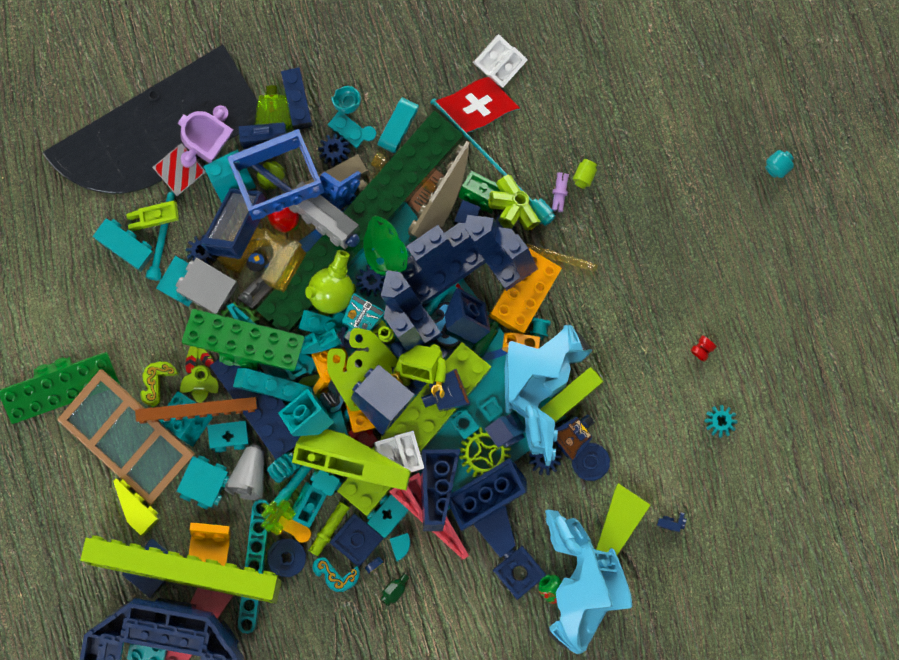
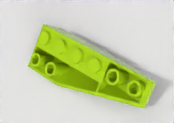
M330 429L324 430L319 435L300 436L296 442L292 463L402 490H407L411 473L407 468L347 434Z

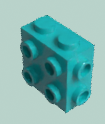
M201 455L198 458L193 456L176 492L180 493V498L190 502L191 499L198 501L197 505L206 510L209 507L214 509L215 505L218 506L221 502L223 495L220 494L223 487L225 488L230 473L226 471L227 467L216 463L213 466L208 463L209 459Z

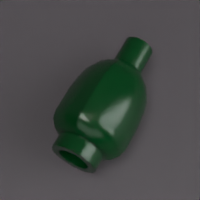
M403 573L399 579L392 580L383 589L380 600L387 606L396 603L403 595L405 583L409 580V577Z

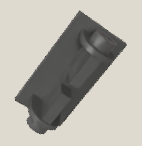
M269 271L262 272L237 299L253 309L276 285V282L271 280L272 274Z

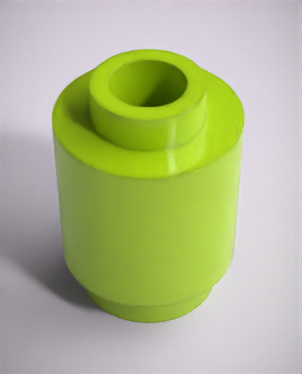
M583 159L579 163L573 177L577 187L585 189V187L591 186L597 172V164L588 159Z

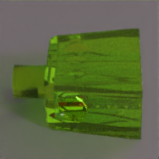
M276 85L266 86V95H259L254 125L284 122L286 128L290 129L292 121L286 95H277Z

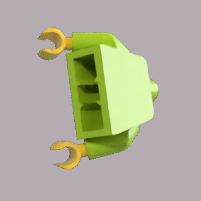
M436 344L430 347L416 345L410 351L400 355L394 370L396 372L392 376L402 384L403 381L400 376L430 384L436 382V385L431 388V392L435 397L436 392L440 391V397L443 398L445 392L442 388V383L445 382L447 369L446 361L442 358L441 348Z

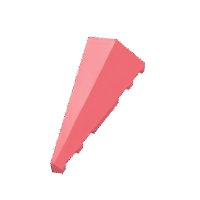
M419 473L410 476L407 490L392 488L389 492L423 523L421 476ZM446 516L443 531L432 532L459 557L465 559L469 555Z

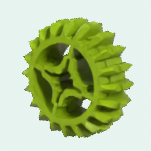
M479 427L480 434L474 432L472 438L470 436L467 438L469 440L468 443L465 441L461 442L466 448H459L460 452L465 453V455L459 456V459H466V462L462 463V467L469 465L470 467L466 472L470 473L473 469V477H476L477 473L483 475L503 463L505 458H511L510 454H505L506 451L511 450V447L505 448L502 446L498 448L496 444L486 446L480 438L491 439L487 431L483 433L482 427ZM475 441L479 451L469 458L470 446ZM481 446L486 448V450H491L488 453L490 462L487 458L480 456L482 453ZM501 449L500 461L495 465L491 456L496 450ZM483 460L490 468L481 469L473 463Z

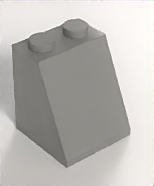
M198 258L194 261L191 260L186 267L187 274L184 278L181 276L176 284V287H178L177 293L209 313L220 315L221 310L225 308L236 290L237 282Z

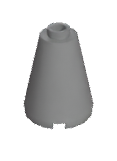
M252 444L250 447L245 448L225 485L226 492L234 495V492L240 494L239 498L247 500L262 499L264 451L261 450L260 446Z

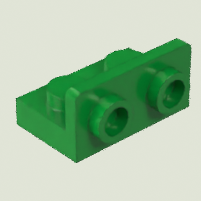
M471 170L461 187L458 197L492 214L494 209L488 206L489 194L491 191H501L495 182Z

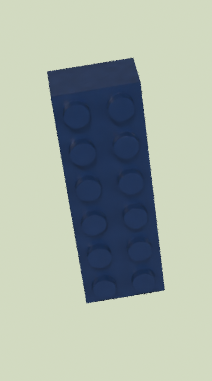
M219 360L211 364L210 367L233 399L257 397L258 409L248 413V410L243 411V414L273 457L277 460L283 454L294 451L300 436H293L278 412L286 407L283 401L272 396L233 387L237 369L241 367L235 365L228 366L219 362Z

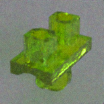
M284 499L278 505L274 500L269 506L263 503L261 506L265 510L261 516L265 520L260 526L268 532L271 531L278 535L284 528L277 522L278 519L283 516L289 521L295 515L294 510L290 507L291 504Z

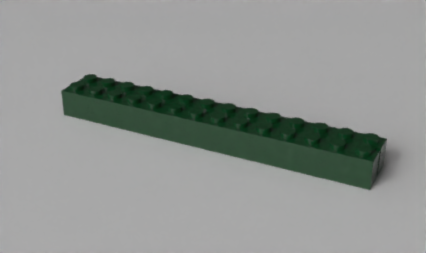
M434 110L343 212L359 225L361 233L359 235V244L355 247L348 246L344 249L340 245L338 247L334 245L326 234L322 235L256 309L257 312L270 324H273L277 330L292 333L300 324L304 310L311 311L314 308L305 293L314 274L328 268L334 261L338 250H344L350 254L346 265L348 270L364 252L363 241L368 223L372 217L379 216L390 222L463 141V134Z

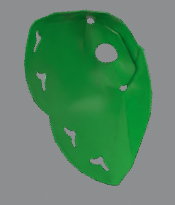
M373 216L368 223L363 241L367 263L380 275H386L385 272L387 270L397 272L406 270L408 254L404 243L398 238L396 229L386 219ZM378 258L384 259V263L382 265H379L376 262Z

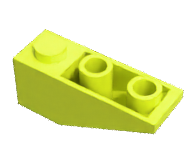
M115 479L113 482L127 523L141 536H144L160 520L157 517L158 512L151 506L147 508L142 503L144 499L137 492L133 494L129 490L131 486L124 479L121 481Z

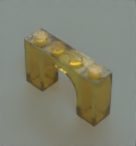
M238 222L228 241L235 239L243 222ZM257 227L241 259L218 256L217 260L224 268L240 273L246 261L255 250L266 246L273 247L272 260L261 279L268 286L284 292L305 257L306 252L301 248L302 244L298 241H288L281 234L274 235L266 228L259 229Z

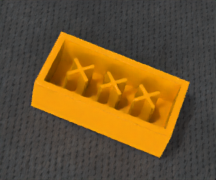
M530 248L529 251L538 270L506 291L504 288L488 315L491 319L519 334L525 333L562 269Z

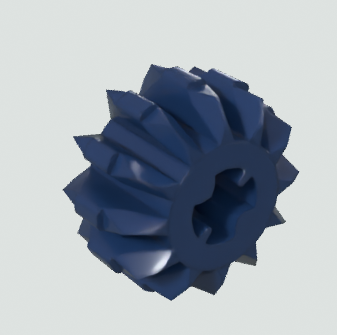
M337 134L333 135V139H330V136L327 135V142L324 140L320 141L323 146L318 147V151L323 153L319 157L320 159L325 158V164L331 161V165L334 167L335 161H338L340 164L342 163L341 159L348 160V156L345 154L350 153V149L346 148L349 146V142H343V136L337 140ZM337 147L338 152L334 151L331 153V148L335 149Z
M202 235L200 241L195 236V243L192 241L188 242L192 248H186V252L190 253L187 255V259H193L192 261L198 258L210 265L209 260L215 262L216 259L207 251H204V255L198 253L200 248L206 250L201 244L205 235Z
M366 265V272L363 269L359 270L363 276L356 275V279L360 280V282L356 283V286L362 287L360 289L361 294L367 290V297H370L371 292L377 297V290L382 293L383 288L381 286L384 284L386 275L377 274L374 270H370L369 265ZM370 277H374L376 283L373 282V285H369L368 278L371 280Z
M529 454L530 457L535 458V460H530L529 464L536 463L532 470L536 471L540 468L539 475H542L543 470H546V474L549 476L550 468L553 472L557 471L553 464L561 465V462L551 460L550 466H546L543 464L544 461L540 462L543 454ZM561 454L555 455V459L561 458Z

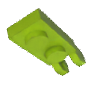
M176 201L140 208L138 211L126 214L128 220L140 218V222L128 225V230L130 231L179 220Z

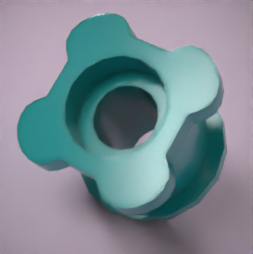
M533 317V328L529 334L538 336L543 341L544 338H548L547 331L548 326H551V321Z

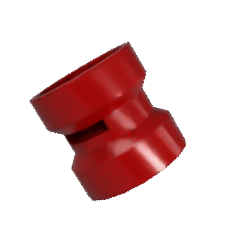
M702 335L698 340L699 343L694 345L690 351L698 359L705 362L709 357L708 354L713 352L717 346L710 339Z

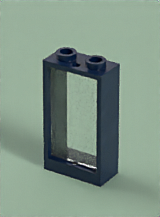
M240 188L229 189L201 242L210 255L241 259L261 220L256 219L252 221ZM247 190L253 206L267 201L262 192Z

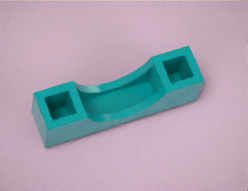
M247 368L237 369L233 384L235 388L272 396L291 403L306 389H309L314 394L313 387Z

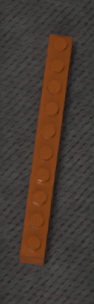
M257 397L144 408L135 409L136 422L144 424L150 420L154 423L159 422L160 419H164V421H171V418L182 420L183 417L192 419L199 415L202 418L207 417L208 414H212V416H219V413L231 415V412L241 414L247 410L248 413L255 412L258 409Z

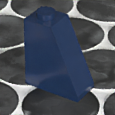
M505 506L474 524V527L499 558L503 556L508 558L515 552L513 548L516 545Z

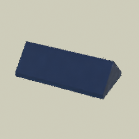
M509 458L451 493L449 506L460 530L467 529L527 493V479L512 459Z

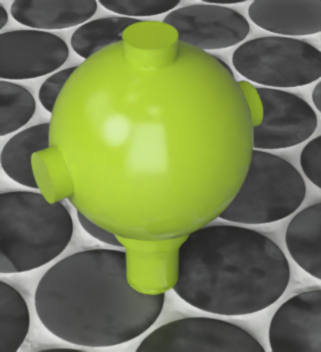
M344 250L336 252L334 261L328 268L314 274L305 291L306 297L310 299L318 313L324 316L339 313L346 309L352 295L356 293V286L347 275L346 265L350 254Z

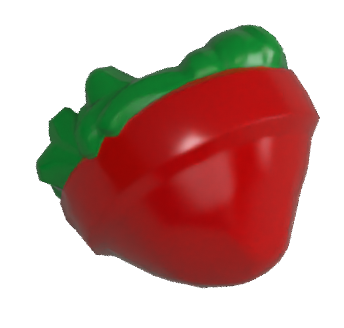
M288 207L280 212L267 215L270 224L280 232L296 230L299 226L300 214L292 212Z

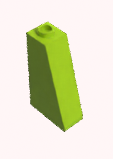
M590 367L540 410L551 417L556 423L600 387L604 381L593 367Z
M618 483L610 502L596 550L608 552L613 548L616 555H618L651 505Z

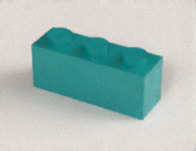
M106 218L93 235V238L142 272L154 255L151 250L152 246L144 240L140 243L136 240L137 235L130 230L125 232L121 229L122 225L114 219L110 221Z

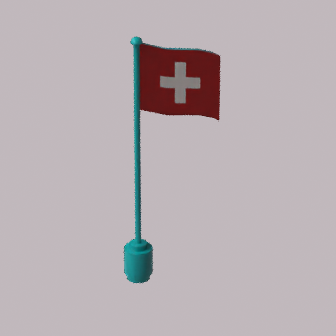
M490 77L474 81L458 92L439 100L431 99V105L434 104L503 176L508 175L467 134L485 127L509 112L521 109ZM529 197L530 206L540 220V224L544 226L550 224L556 217L552 208L542 198L532 200Z

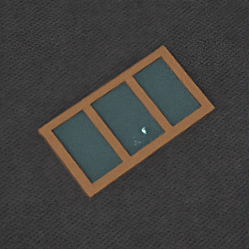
M100 369L62 415L58 417L57 421L118 477L124 479L151 506L192 459L195 453L160 421L152 423L150 420L144 424L136 422L135 409H144V407L103 369Z

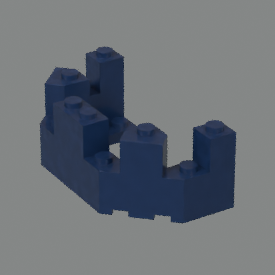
M467 215L466 223H458L445 233L437 225L406 246L411 254L407 260L406 270L402 272L387 270L381 297L386 303L384 319L407 352L416 345L428 346L441 337L442 333L423 306L485 263L506 291L538 270V267L520 236L515 234L512 229L498 227L494 218Z
M159 597L155 601L134 598L106 616L100 623L84 634L80 660H121L125 642L201 656V660H244V656L237 648L239 641L224 619L219 622L213 612L196 609V604Z

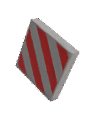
M182 143L152 167L177 197L206 173L197 161L194 166L189 168L181 164V155L188 151Z

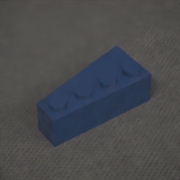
M460 449L421 451L424 469L420 470L423 531H443Z

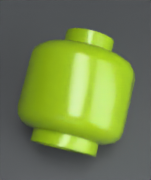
M271 161L263 164L264 168L281 181L285 177L284 168L279 163ZM259 172L257 173L258 184L263 189L277 188L276 185Z

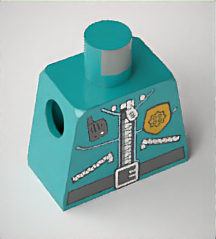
M354 293L342 321L343 325L349 328L344 338L349 341L353 328L373 332L384 319L385 311Z

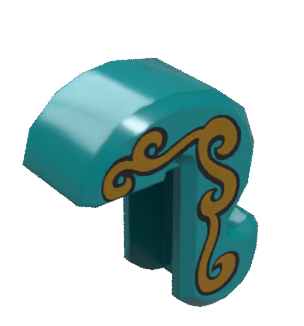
M317 558L313 563V571L316 576L321 577L324 573L327 586L335 592H345L353 588L359 580L360 571L358 566L342 578L327 558Z

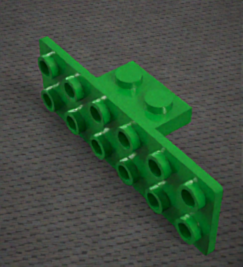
M196 309L191 311L182 338V344L219 353V362L225 365H235L256 371L259 363L295 371L304 342V336Z
M104 352L76 363H72L70 357L59 358L54 363L42 364L34 369V378L0 389V399L11 424L71 404L100 369H103L120 385L108 353ZM101 381L88 397L110 390V388Z

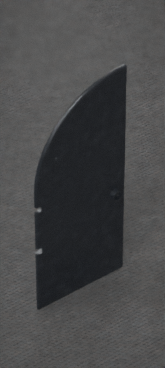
M222 44L42 153L56 171L74 184L101 193H131L151 187L163 180L152 167L178 145L183 144L180 135L181 126L178 124L183 115L188 116L193 112L203 111L213 116L215 107H226L228 117L223 123L233 129V133L228 141L239 135V126L256 125L260 122V118L262 121L264 116L265 119L267 118V115L263 109L260 110L258 108V105L260 108L262 107Z

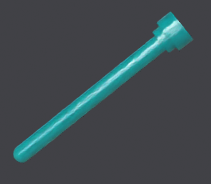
M173 191L168 192L166 202L174 201L175 194ZM169 223L161 224L153 263L145 276L147 279L161 280L162 273L159 266Z

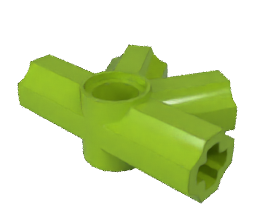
M508 174L498 180L496 185L501 192H490L488 206L493 209L503 210L498 219L500 225L504 228L512 229L516 221L519 220L527 231L539 225L540 220L528 203L529 196L519 189L512 176Z

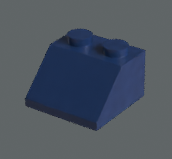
M457 288L445 312L446 327L450 332L475 344L491 332L486 303Z

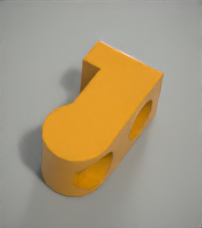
M511 332L505 333L502 350L508 353L510 341L538 349L540 337Z
M282 514L273 530L280 535L286 531L301 543H307L312 537V532L308 527Z

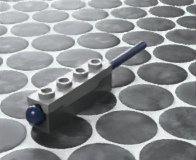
M259 163L251 166L285 193L307 185L301 181L292 189ZM321 195L288 207L292 212H298L306 223H312L320 234H326L330 237L331 242L337 247L340 245L346 249L348 246L355 247L359 244V235L361 234L359 225Z

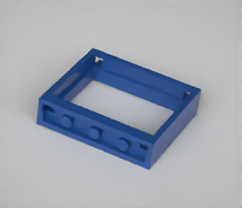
M299 129L227 157L252 221L262 219L266 215L280 212L284 208L300 204L304 200L315 198L325 193ZM299 147L314 182L253 206L239 170Z

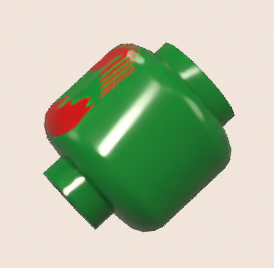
M546 575L540 580L539 593L548 603H557L556 591L562 580L557 575Z

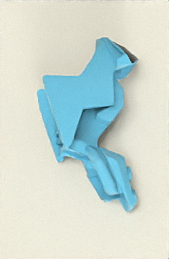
M564 325L562 331L538 349L510 341L505 359L506 413H511L512 410H515L524 417L529 450L535 455L543 454L546 466H550L551 460H555L556 449H552L553 442L557 441L558 430H554L555 421L538 409V406L544 399L552 398L564 390L571 370L570 364L582 362L592 352L585 338L571 325Z
M546 510V523L549 526L550 540L555 551L577 556V566L571 578H564L556 591L557 605L561 612V617L559 621H556L548 628V635L560 646L576 654H581L586 651L607 611L632 608L631 593L613 548L608 552L595 550L590 537L576 518L567 520L560 515L559 511Z

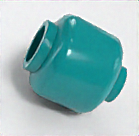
M777 150L766 160L767 166L765 168L773 178H783L794 168L792 162L794 158L788 151Z

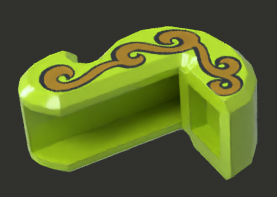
M159 361L151 363L143 372V382L148 390L141 391V400L150 407L160 403V376H179L178 370L168 362Z

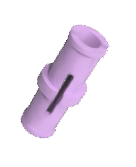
M557 173L556 186L553 189L552 210L556 212L557 206L558 212L564 211L565 196L568 194L566 188L569 174Z

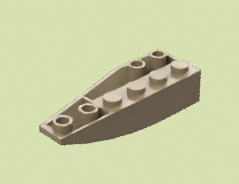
M468 141L463 146L460 144L455 153L457 157L454 162L452 160L449 162L446 168L447 173L439 179L436 191L432 192L427 200L428 204L422 205L418 212V220H413L408 229V235H410L409 242L412 243L437 225L443 229L463 181L470 144Z

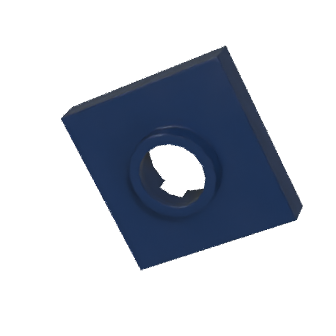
M523 546L492 570L516 600L521 598L546 576V573ZM523 566L526 569L527 575L523 580H516L513 577L512 572L515 567Z

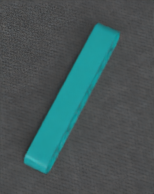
M262 499L255 501L252 506L245 567H250L253 561H257L260 565L258 573L261 574L264 572L271 517V506ZM261 503L267 506V510L263 514L257 512V506ZM257 523L264 524V531L262 533L255 532L254 527ZM255 542L262 544V549L258 553L252 550V545ZM241 597L238 628L242 633L250 634L256 630L260 606L259 600ZM248 600H252L255 603L252 611H248L245 608V603ZM246 619L251 620L253 625L248 631L242 625Z

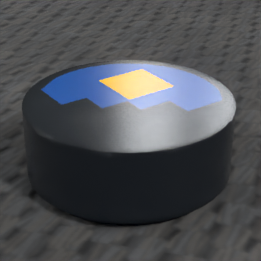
M255 252L247 257L246 264L252 272H260L265 268L266 260L262 254Z

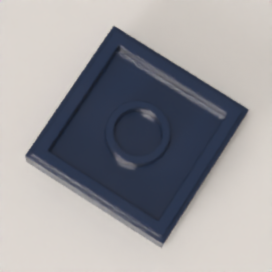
M354 513L329 543L360 568L384 537Z

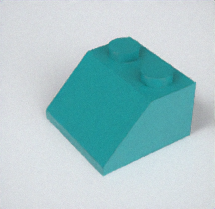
M238 149L203 166L221 203L230 188L239 189L227 158L238 153ZM248 169L239 170L246 190L250 191L256 188Z
M306 389L278 412L293 436L319 435L334 423L322 403L309 389Z

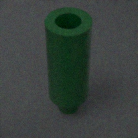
M494 320L490 324L491 332L471 348L480 358L484 356L498 333L496 329L499 323Z

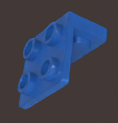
M357 171L339 182L324 172L321 174L320 180L325 193L320 195L341 211L343 207L348 204L350 205L355 200L356 189L360 185L361 173Z

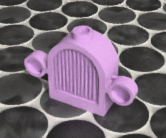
M215 107L213 116L207 112L197 111L188 116L183 115L178 122L181 126V140L189 149V151L181 155V164L184 167L194 166L196 162L195 155H198L208 163L214 161L233 133V129L223 123L228 117L226 107Z

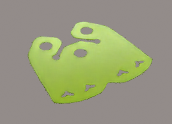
M353 328L350 333V345L353 348L368 347L369 351H355L348 358L347 371L343 372L346 358L344 350L330 349L327 355V371L350 411L360 410L357 405L354 406L355 403L351 399L354 393L352 391L353 387L357 382L360 381L362 383L366 379L364 375L370 368L375 369L378 365L391 375L395 374L396 371L392 373L391 367L397 365L398 359L373 332ZM357 334H360L363 337V340L360 343L356 342L355 340ZM334 355L340 356L339 363L333 362ZM357 359H360L362 361V366L360 368L355 366V361Z

